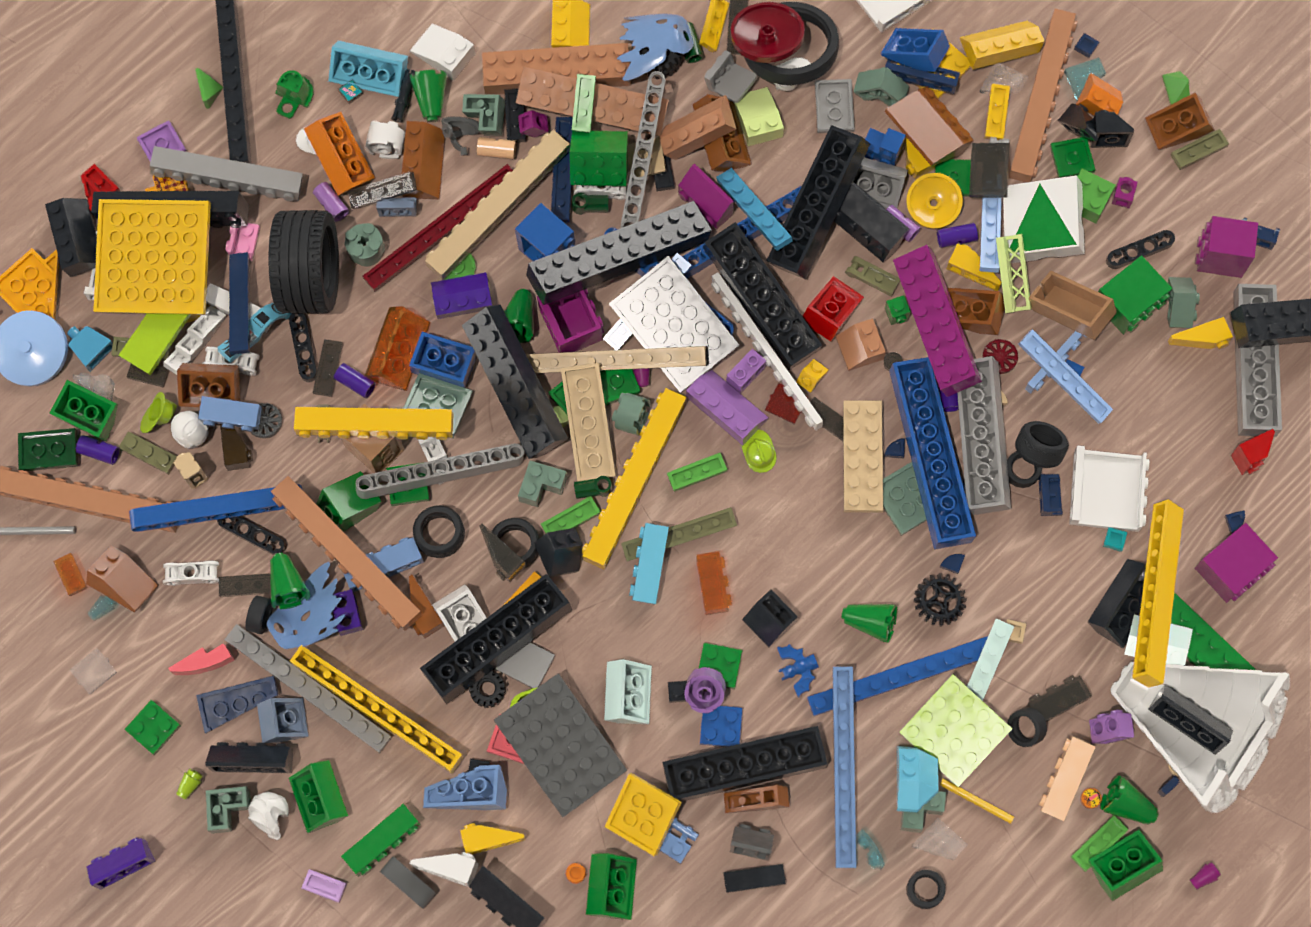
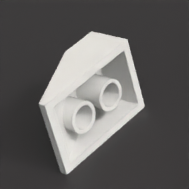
M434 24L430 25L410 50L411 53L439 72H441L440 70L446 71L447 77L453 81L475 55L474 44L459 34Z
M466 585L461 586L432 604L454 642L486 619L485 614Z
M462 852V855L450 854L413 859L410 862L418 870L469 887L474 879L479 866L473 855Z

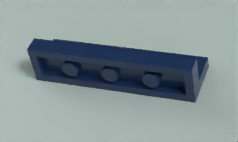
M888 59L885 64V68H889L892 73L902 78L904 82L952 94L955 93L960 72L938 67L935 74L928 71L910 68L899 63L900 65L893 64L891 59ZM947 75L953 76V77H955V79L949 78V77H945V76H947Z

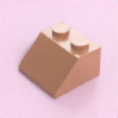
M873 318L856 323L836 336L848 371L884 360L886 352Z

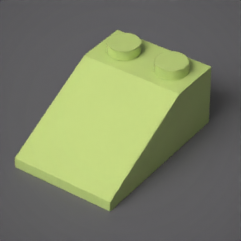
M768 87L747 92L738 103H734L748 146L783 137L784 127Z

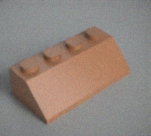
M724 95L664 126L660 136L664 156L677 160L734 131L736 125L727 96Z

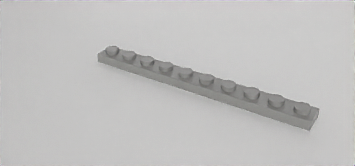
M236 624L224 639L377 752L381 753L392 737L239 625Z

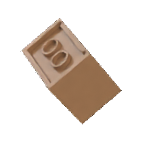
M364 404L362 407H357V408H369V407H367V406ZM358 436L341 438L345 448L373 473L385 471L404 451L402 442L397 437H389L388 439H379L377 436H369L368 439H361Z

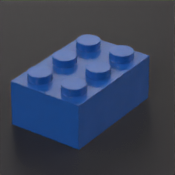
M421 332L409 367L413 374L418 375L420 373L466 388L477 355L471 346Z

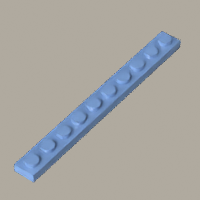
M833 667L835 868H856L853 667Z

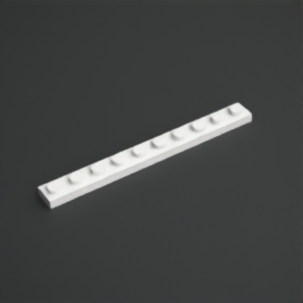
M718 272L712 275L711 287L714 292H719L724 306L731 309L733 319L737 323L740 322L745 336H750L754 349L762 353L763 358L766 360V366H771L778 382L781 381L785 386L783 387L785 393L789 397L792 396L799 412L802 411L806 416V423L810 427L813 426L816 431L820 429L823 425V420L721 275Z

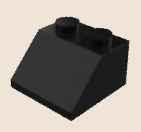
M1107 110L1095 112L1093 122L1098 140H1090L1091 148L1128 147L1134 134V128L1115 112H1108Z
M576 528L547 532L534 542L549 577L577 573L579 571L583 544Z

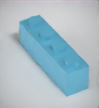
M645 523V526L640 528L639 538L642 539V544L637 546L636 557L639 558L638 566L634 565L632 577H636L635 585L631 584L629 596H633L632 601L656 604L669 528L667 526Z

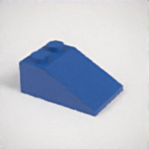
M895 28L881 51V55L913 69L935 72L950 45L944 30Z

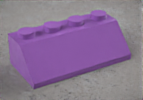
M713 370L699 376L686 390V398L741 445H744L768 420L764 413Z

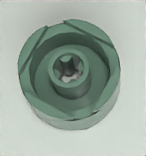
M370 223L358 224L345 234V247L350 259L354 263L368 267L380 261L385 251L382 236L376 227Z
M621 393L618 401L620 404L619 408L614 411L612 421H615L614 427L639 436V432H641L648 419L649 413L646 412V407H650V399L631 393Z

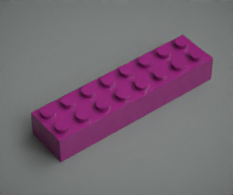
M926 244L894 259L895 268L940 390L948 397L982 382L934 252Z

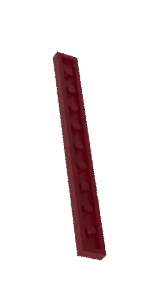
M506 164L362 276L374 292L377 291L444 237L448 236L457 224H461L465 220L466 214L474 211L478 207V202L484 197L487 198L491 194V189L495 185H499L503 181V177L509 171L512 172L513 169Z

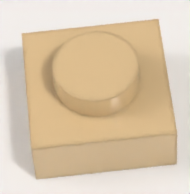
M1007 619L1006 623L1014 626L1008 641L1022 644L1026 623Z

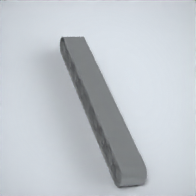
M659 71L651 73L648 79L620 228H623L626 223L634 224L639 222L665 85V76ZM653 77H659L662 83L654 85L651 80ZM655 95L658 97V102L652 104L648 101V97ZM651 113L654 115L655 120L647 122L644 116ZM649 132L651 139L645 141L641 138V134ZM640 150H645L648 153V157L641 159L637 153ZM637 168L643 169L644 176L636 177L634 170ZM632 187H639L641 193L638 196L632 195L630 192ZM629 205L637 207L635 214H630L627 211Z
M509 444L363 475L356 480V494L362 499H368L517 467L523 462L524 449L520 444ZM517 453L519 457H512L511 454ZM498 457V458H500L501 460H500V461H494L492 458ZM475 461H480V462H482V464H481V465H475L474 462H475ZM456 465H461V466H463L464 468H462V469H456L455 466H456ZM443 469L445 472L437 473L436 470ZM424 473L426 476L418 477L417 474ZM405 477L407 480L399 481L398 478ZM381 481L388 482L387 485H380L379 483ZM362 485L369 486L368 489H361L360 487Z

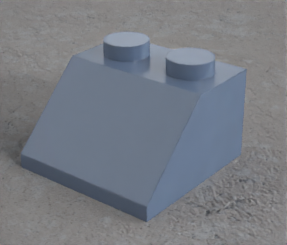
M270 698L257 704L262 743H279L308 737L303 698Z

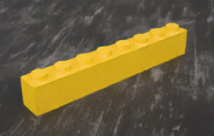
M295 407L294 431L302 438L318 435L320 438H330V436L350 438V436H358L361 439H368L369 436H377L379 439H388L389 437L408 439V437H416L420 440H426L428 437H436L438 440H447L448 438H453L454 415L452 409Z

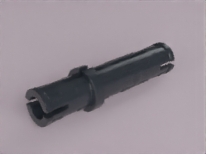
M410 69L405 71L398 99L394 103L395 109L391 117L394 122H397L399 119L398 122L402 123L405 111L409 107L408 101L413 87L410 75L415 76L416 71L411 70V73H409Z

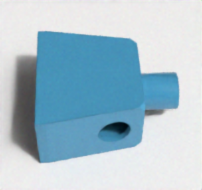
M74 326L67 333L72 338L68 344L89 372L112 351V341L88 326H85L81 331Z

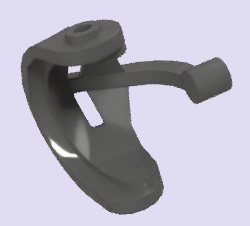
M451 116L443 118L441 121L444 138L451 140L454 148L460 151V155H468L467 147L460 146L456 138L462 135L479 134V122L466 117ZM452 127H459L460 130H453Z

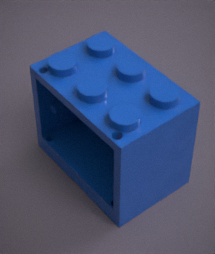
M542 203L515 228L518 249L532 262L576 245L574 231Z

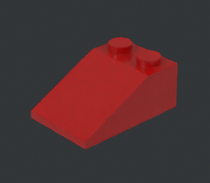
M833 276L808 305L802 317L812 330L831 342L861 303L864 296Z

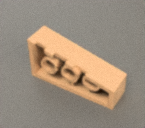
M1070 735L1069 739H1066L1062 748L1064 750L1062 757L1058 758L1054 767L1056 772L1054 776H1050L1047 787H1049L1046 795H1042L1039 805L1042 806V812L1063 821L1065 820L1094 752L1095 746L1072 735Z

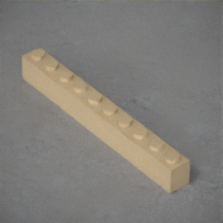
M554 130L546 133L541 138V143L537 147L533 146L528 152L529 155L525 159H520L515 166L516 168L512 172L509 171L503 177V181L491 189V194L487 198H482L477 204L478 207L474 211L468 212L464 218L465 220L452 229L451 235L448 238L444 237L439 242V247L427 254L426 266L441 280H444L570 151V144Z

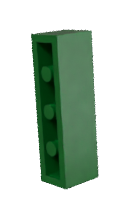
M402 804L341 855V857L358 877L361 874L365 876L372 870L371 866L375 862L380 863L388 856L387 852L392 848L394 850L403 843L402 839L407 835L412 836L419 830L418 826L420 823L408 808Z

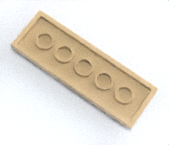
M599 363L561 368L577 481L597 479L599 476L616 477Z
M843 401L844 512L883 513L882 401Z

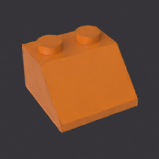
M1091 73L1076 105L1082 104L1089 110L1088 113L1093 116L1095 112L1101 110L1115 112L1118 115L1123 104L1122 93Z

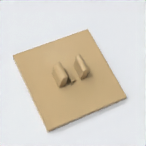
M660 137L654 138L647 176L666 171ZM636 143L628 145V165L630 173ZM640 150L637 153L641 159L648 157V153L645 150ZM641 168L635 169V176L643 177L644 170Z

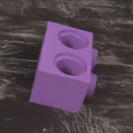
M751 349L727 374L726 382L741 394L766 368V360L754 349Z
M1123 710L1111 711L1110 715L1098 714L1097 718L1089 720L1092 744H1110L1134 738L1131 713H1123Z

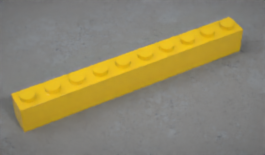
M665 388L663 393H659L656 400L658 405L655 410L652 409L648 416L650 421L647 426H643L639 435L641 439L639 443L635 442L631 451L633 455L631 459L626 460L623 467L625 471L622 476H618L615 482L617 487L614 493L611 492L607 498L606 510H601L598 517L600 522L597 527L594 526L590 533L592 538L589 544L585 543L582 549L583 560L605 570L686 405L685 396Z
M1169 499L1153 504L1132 679L1147 688L1164 684L1184 513V509Z
M302 645L291 658L290 662L296 668L451 774L455 772L464 759L461 753L316 654L302 647Z

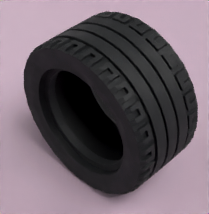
M327 210L279 211L273 218L269 236L268 266L272 299L279 312L329 313L335 306L339 284V247L335 221L332 214Z

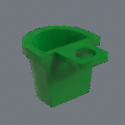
M290 70L283 73L276 84L275 94L283 97L276 112L283 117L291 119L299 105L306 108L309 107L314 96V90L310 81L299 72ZM285 104L292 105V110L289 113H285L282 111V107Z

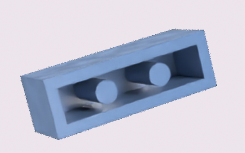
M202 396L198 419L203 421V425L215 426L216 423L222 424V427L227 429H234V426L241 427L243 431L253 432V429H259L262 407L259 404Z

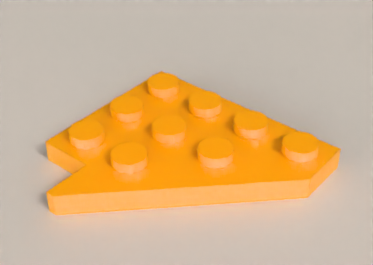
M31 248L0 276V297L16 313L38 311L55 319L59 274L57 250L44 260Z

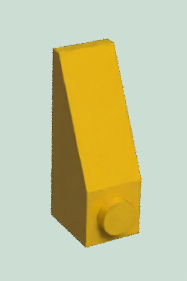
M905 136L906 169H908L909 175H913L916 180L922 175L935 170L936 164L931 166Z
M957 243L946 269L994 291H998L1001 281L993 272L979 271L980 257L969 246Z
M1221 317L1173 334L1169 338L1168 343L1169 345L1205 349L1218 347V349H1222L1229 345L1233 336L1225 318Z
M476 823L465 825L464 829L460 830L465 853L470 855L525 841L524 834L482 825L476 826Z

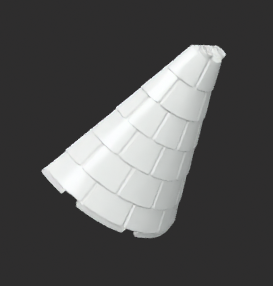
M1130 662L1128 666L1123 668L1118 682L1112 685L1111 694L1127 713H1131L1133 720L1141 731L1146 734L1155 748L1163 755L1171 768L1195 795L1202 807L1209 812L1213 811L1215 813L1225 810L1237 799L1238 789L1245 790L1269 751L1267 750L1269 745L1268 739L1275 738L1285 712L1288 698L1285 697L1284 690L1288 691L1290 688L1289 674L1286 672L1272 673L1262 672L1261 670L1212 669L1205 666L1166 664L1164 684L1147 688L1132 679L1134 662ZM1165 685L1172 687L1184 698L1192 700L1197 707L1208 711L1218 721L1226 723L1233 730L1231 741L1214 755L1149 711L1148 708Z

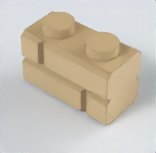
M190 452L181 453L176 457L174 465L192 489H196L208 480V477Z

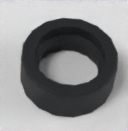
M1015 451L1007 459L1009 483L1019 488L1030 487L1039 479L1042 468L1034 466L1035 470L1032 477L1029 479H1019L1012 472V464L1022 457Z
M258 595L253 598L246 616L245 628L247 631L257 634H263L266 631L267 621L272 615L273 609L270 598Z
M1030 707L1022 708L1011 714L1007 721V724L1013 728L1008 735L1018 746L1024 748L1034 746L1046 736V720L1036 709ZM1022 716L1028 717L1034 724L1035 736L1031 739L1025 737L1020 731L1019 719Z
M920 870L909 879L906 891L909 901L914 906L920 909H931L943 900L946 887L943 878L937 872ZM921 878H930L937 884L938 893L931 901H922L915 895V883Z

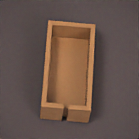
M1050 271L1041 282L1042 287L1038 286L1029 297L1033 311L1093 340L1098 337L1116 314L1112 298L1053 271Z

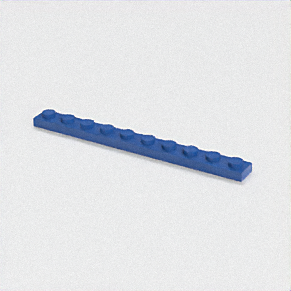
M988 636L853 681V703L977 662ZM833 689L807 697L813 717L833 710Z

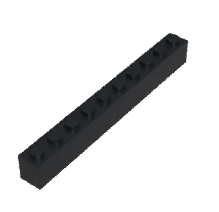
M215 0L229 158L233 161L252 164L236 0Z

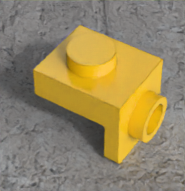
M813 359L801 371L796 382L807 391L812 392L816 384L827 374L828 369Z

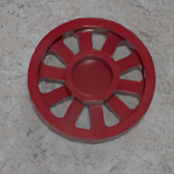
M995 339L989 342L983 350L982 358L992 356L998 362V365L1001 367L999 374L1010 372L1017 364L1018 351L1010 341Z

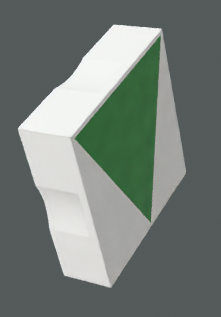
M1077 175L1003 186L1004 236L1023 235L1026 261H1034L1045 257L1085 254L1084 228L1082 225V183ZM1018 239L1008 240L1009 248L1015 252L1019 247ZM1014 257L1011 263L1021 262L1017 257Z

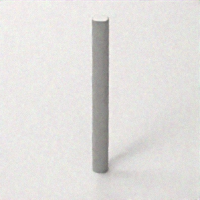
M75 526L0 527V535L75 534Z

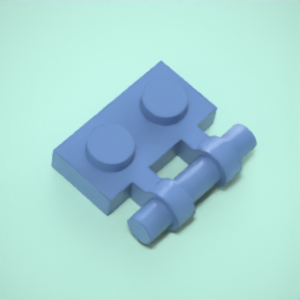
M675 817L659 851L681 864L691 849V846L685 843L686 840L690 838L696 841L699 834L692 831L693 828L690 826L686 827L678 822V819ZM673 828L682 833L680 839L670 833Z

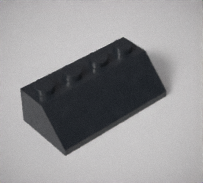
M852 182L834 219L836 224L882 262H885L897 251L909 230L907 226L854 182Z
M60 198L45 204L62 270L72 277L94 269L96 267L97 235L88 200Z
M1131 559L1126 560L1088 620V624L1098 634L1123 649L1127 644L1134 614L1140 616L1146 564Z
M1165 685L1148 708L1149 711L1214 755L1231 741L1233 730L1226 723L1218 721L1208 711L1200 709L1192 700L1184 698L1172 687Z
M217 742V745L210 746L205 766L212 772L292 773L293 749L285 743H277L276 746H268L267 743H256V746H248V743L239 742L236 746H229V743Z
M484 866L480 868L469 885L472 889L470 894L479 901L481 898L487 902L486 907L494 914L498 911L503 916L501 920L509 927L512 924L515 927H543L547 922L540 913Z

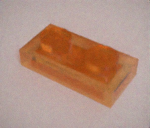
M72 553L53 561L69 596L88 588Z

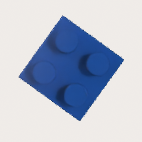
M719 706L710 713H702L700 745L728 747L740 744L742 708Z

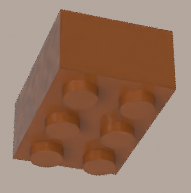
M182 363L177 369L179 406L200 407L202 396L240 402L239 365Z

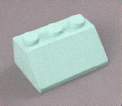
M1134 614L1125 648V655L1135 657L1139 615ZM1175 624L1170 625L1166 664L1185 666L1193 629Z
M624 659L607 662L605 721L623 724H649L652 666Z

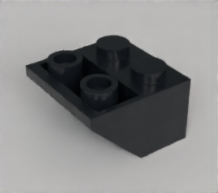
M770 589L756 602L742 621L770 648L797 623L798 616Z

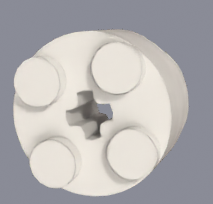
M371 121L365 150L374 155V152L380 154L379 158L397 159L402 154L405 132L398 127V123L393 121L388 123Z

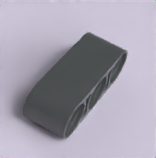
M393 856L380 870L386 878L422 909L436 895L430 887Z

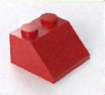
M1274 429L1239 444L1231 454L1241 475L1246 473L1251 475L1259 471V467L1264 465L1263 462L1268 457L1275 434Z

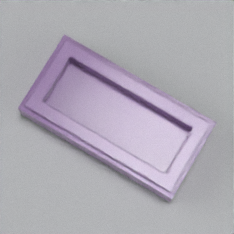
M309 869L302 889L340 903L347 883Z

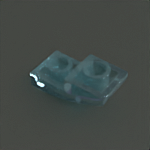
M861 829L856 835L858 839L857 844L864 850L867 848L870 850L866 855L868 859L866 862L873 869L876 870L878 868L881 870L885 865L881 853L869 835Z

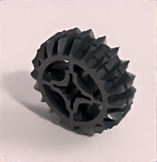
M941 574L937 575V579L933 575H930L929 580L924 578L923 584H918L919 590H916L914 593L917 597L914 598L913 602L918 603L915 606V610H922L918 614L919 617L926 615L924 621L928 622L929 619H932L931 625L933 626L936 621H939L940 627L943 626V621L947 625L951 624V620L956 622L958 620L957 616L961 617L963 614L961 610L966 608V605L962 603L966 602L967 598L961 597L965 594V590L959 591L962 585L959 583L955 586V578L951 582L948 581L949 575H946L944 579H942ZM938 586L945 587L951 592H943ZM932 588L933 597L925 602V593ZM937 597L944 599L942 604L936 601ZM955 599V608L948 613L947 603ZM929 608H937L940 614L932 612Z

